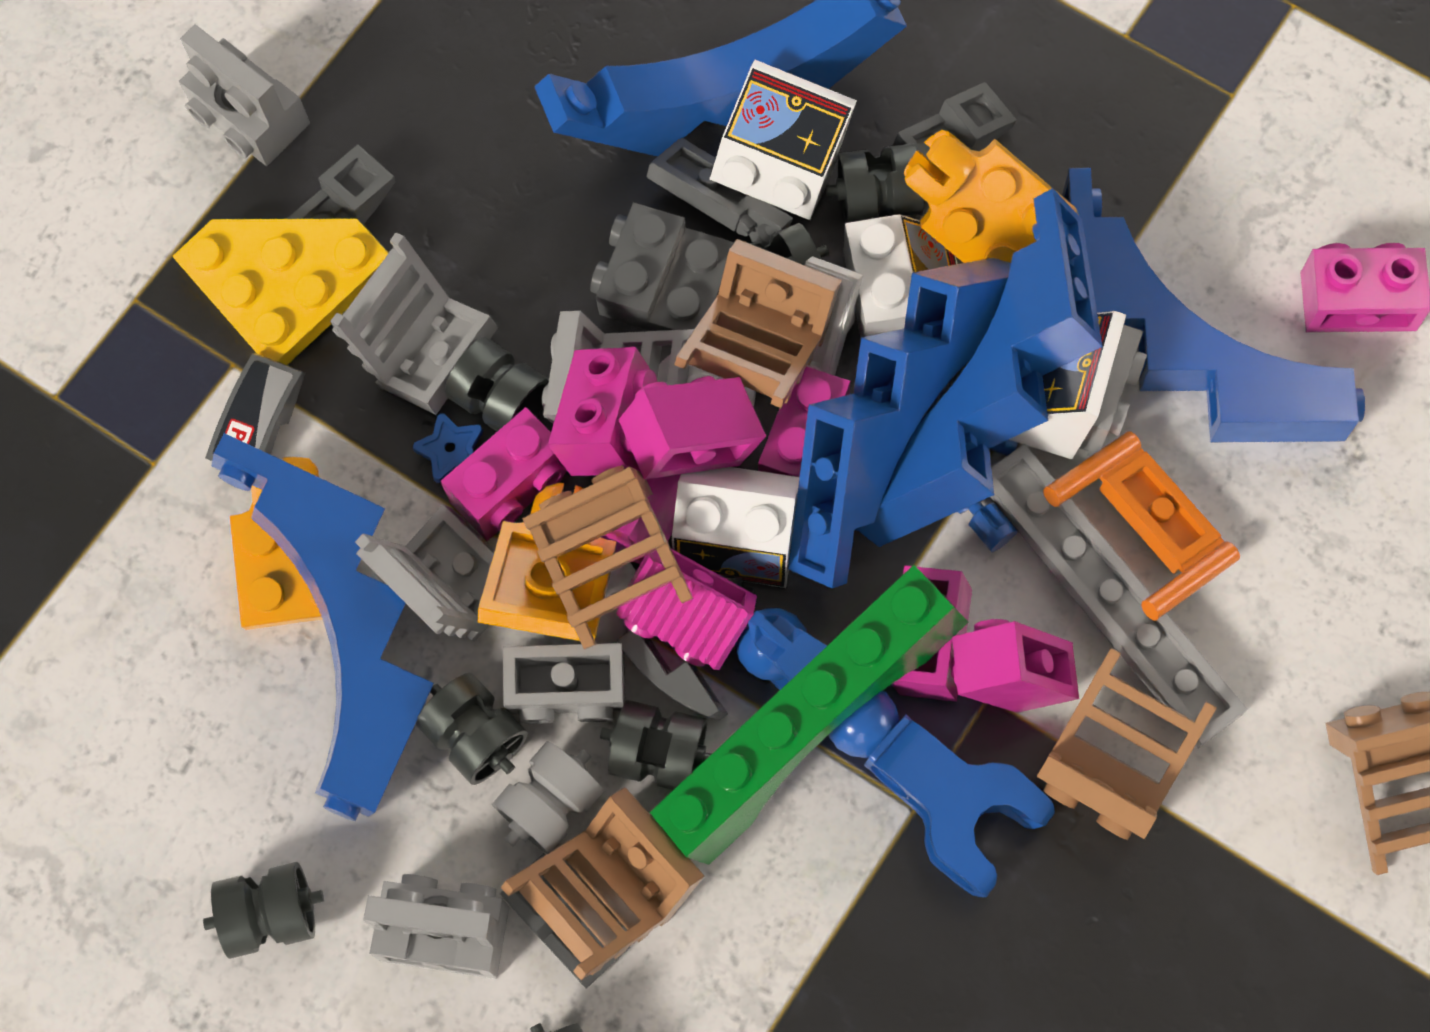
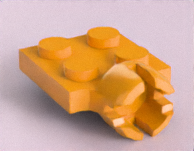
M940 130L924 142L930 147L926 156L919 150L914 153L906 166L904 174L906 184L929 204L928 212L920 220L921 228L963 263L988 258H996L1011 263L1013 253L1036 242L1032 230L1033 224L1037 223L1033 198L1052 189V187L996 139L981 151L969 149L949 131ZM1061 196L1066 201V203L1078 214L1077 209L1063 196Z
M283 457V461L319 477L318 468L310 458ZM252 486L253 502L250 509L242 514L230 516L241 628L250 630L322 620L315 600L293 562L275 540L251 519L254 506L262 492L261 489Z
M564 483L549 485L539 492L534 499L530 514L541 510L539 504L545 500L563 493ZM575 485L573 494L582 490L583 488ZM503 521L478 607V623L580 641L575 629L571 627L567 619L568 613L560 596L556 594L553 588V580L548 569L538 555V547L530 530L526 528L524 522L512 523ZM600 537L558 557L566 577L615 554L616 541ZM611 572L572 590L581 610L605 599ZM600 617L587 622L594 639L596 638Z

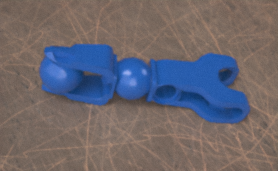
M767 608L755 611L736 641L739 661L747 671L760 679L771 680L779 690L827 647V645L807 633L806 627L796 615L781 608ZM883 690L852 713L828 735L835 746L844 753L853 757L868 758L864 766L916 811L922 818L925 826L924 842L930 862L973 896L987 897L995 888L997 882V873L994 865L986 859L975 844L974 827L978 818L984 813L1000 812L1015 820L1024 828L1036 829L1046 826L1055 814L1052 801L1017 768L1002 763H987L979 766L967 764L931 733L915 723L909 716L905 715L900 720L896 704Z

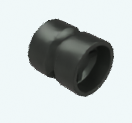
M483 337L468 347L458 359L447 380L445 393L447 398L471 414H478L483 411L482 418L484 423L498 432L525 407L536 418L543 409V390L549 383V379L526 363H519L514 366L513 354L489 338Z

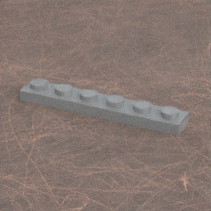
M1025 444L991 467L994 495L990 498L1112 646L1121 653L1122 658L1155 698L1193 721L1197 718L1206 701L1217 707L1195 745L1198 749L1247 711L1244 704L1167 613L1156 621L1146 616L1141 603L1151 596L1150 592L1072 499H1068L1058 507L1048 503L1043 490L1054 482L1055 479Z

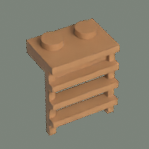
M736 239L728 252L718 296L677 354L674 365L685 369L689 364L724 379L740 377L744 387L771 397V404L782 408L783 404H787L795 384H799L804 369L807 365L810 366L813 361L818 346L821 347L825 340L842 280Z
M621 465L609 469L591 480L593 485L574 494L571 491H566L555 495L539 504L541 510L522 518L526 528L530 530L538 547V555L548 569L553 580V588L556 594L560 596L568 613L567 619L571 627L575 629L584 650L597 645L587 622L667 584L672 583L682 604L694 599L647 498L653 495L647 480H644L641 472L632 467L625 469ZM637 519H643L650 535L649 538L566 577L558 557ZM657 550L666 570L581 610L572 590Z
M1110 648L1037 777L1047 782L1043 791L1058 802L1073 809L1076 808L1078 802H1081L1100 813L1096 822L1113 834L1128 840L1133 832L1145 839L1157 818L1159 807L1217 707L1206 701L1197 718L1193 721L1110 674L1121 655L1120 652ZM1103 685L1186 731L1187 735L1178 751H1174L1095 706L1093 702ZM1085 716L1170 763L1160 782L1075 735Z
M1416 692L1405 695L1400 699V705L1384 709L1373 705L1351 708L1344 712L1345 718L1325 723L1329 745L1351 758L1372 871L1376 875L1388 873L1385 854L1430 843V822L1381 834L1379 825L1380 819L1429 808L1430 787L1375 800L1372 785L1430 771V692Z
M624 787L608 798L585 831L507 879L501 886V889L508 897L517 891L523 895L581 962L573 972L580 980H583L590 974L593 976L600 971L604 964L612 958L616 959L621 956L636 941L639 943L645 939L653 929L659 925L663 926L705 876L689 858L685 857L648 811ZM565 860H567V862L574 868V870L581 876V878L588 884V886L595 892V894L603 901V903L624 925L627 931H625L619 925V923L612 917V915L605 909V907L597 900V898L590 892V890L569 868V866L564 862ZM543 875L545 877V879L566 901V903L572 908V910L579 916V918L600 940V942L604 945L603 948L596 942V940L590 935V933L583 927V925L576 919V917L569 911V909L563 904V902L556 896V894L549 888V886L542 880L540 876Z

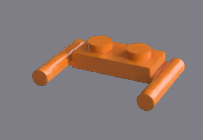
M1127 431L1046 486L1043 490L1048 503L1058 507L1088 485L1100 479L1103 483L1099 490L1173 574L1178 571L1182 572L1142 601V609L1151 620H1158L1240 559L1239 551L1235 545L1221 538V534L1148 452L1141 448L1139 438L1131 431Z

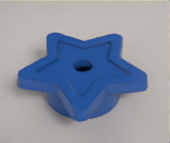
M439 414L433 434L416 441L413 445V451L431 460L433 480L436 483H440L443 478L475 452L474 447L483 434V428L479 425L457 427L445 414ZM448 444H454L455 450L447 452L445 447Z

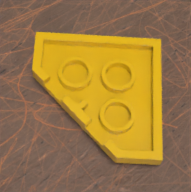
M212 219L172 257L257 354L288 365L332 324L330 321L336 313L343 314L349 308L389 252L358 219Z

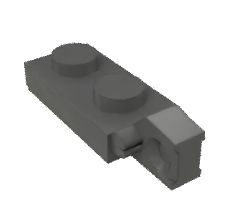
M684 138L678 139L650 163L647 173L648 179L731 230L737 231L738 234L743 236L749 235L752 242L757 241L765 247L769 245L770 235L791 225L793 217L779 210L774 205L710 180L716 158Z

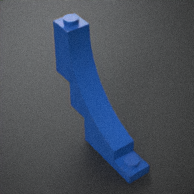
M815 0L787 18L765 29L705 52L656 63L605 66L587 83L548 74L534 87L554 133L659 156L674 142L687 136L704 121L727 126L754 60L829 89L907 27L898 8L901 4L900 0Z
M1069 168L1062 196L1077 209L1083 221L1097 313L1117 311L1126 314L1124 325L1143 331L1137 351L1147 354L1139 377L1140 391H1206L1210 443L1346 441L1358 422H1362L1365 414V396L1363 389L1356 388L1354 368L1322 367L1293 362L1266 354L1236 341L1209 325L1170 292L1150 268L1135 244L1124 217H1101L1102 193L1100 188H1092L1091 168Z
M1053 188L1033 198L1037 223L1033 224L1032 230L1036 242L1013 253L1008 279L999 306L976 352L955 383L921 419L911 435L887 485L875 522L854 529V531H859L878 547L993 496L994 486L989 448L1049 421L1042 376L1103 347L1083 221Z
M988 258L913 272L904 329L861 338L854 394L809 404L788 570L830 588L847 584L854 529L875 522L887 485L911 435L942 389L971 360L999 306L1011 263L996 258Z
M224 433L213 454L211 466L220 470L218 474L220 479L236 488L250 491L252 486H255L262 490L254 506L251 519L275 540L297 568L320 611L330 642L335 670L336 710L333 736L326 765L315 793L327 798L323 807L334 814L352 821H356L359 813L369 817L376 812L416 724L417 717L434 684L380 659L406 603L388 585L356 571L361 558L356 554L360 547L355 541L363 533L373 536L385 508Z

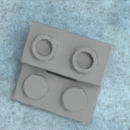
M196 24L180 38L190 58L186 63L190 71L179 80L189 100L185 104L187 111L202 126L209 128L214 124L224 132V140L243 158H247L251 154L265 166H268L310 124L300 97L255 65L244 53L226 39L222 38L218 42Z
M403 874L401 883L383 881L380 897L368 895L363 921L374 928L369 954L379 961L497 979L509 906L503 898L495 897V888L481 884L461 883L460 892L437 889L438 880L420 875ZM429 935L437 936V937H442V938L434 939V938H431Z

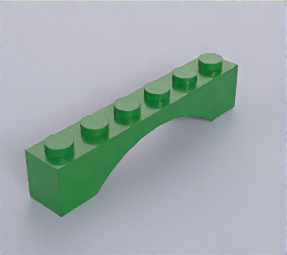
M913 565L649 813L686 858L708 865L711 864L753 824L764 805L781 783L827 735L879 692L907 673L925 664L969 623L968 620Z

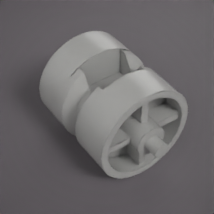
M545 742L529 761L531 766L528 768L531 782L529 784L522 782L515 783L514 785L509 784L492 803V806L510 823L508 827L512 831L504 839L507 843L514 847L520 839L525 842L529 839L547 854L555 850L568 835L566 830L569 828L566 814L568 812H587L605 792L602 786L587 772L588 768L585 764L591 758L588 752L582 749L575 757L572 754H566L553 743Z

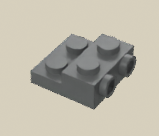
M633 202L628 216L618 214L613 223L609 244L614 246L615 249L610 262L599 261L593 273L590 291L597 294L596 301L599 315L650 331L695 329L718 296L728 252L734 242L685 228L684 217Z

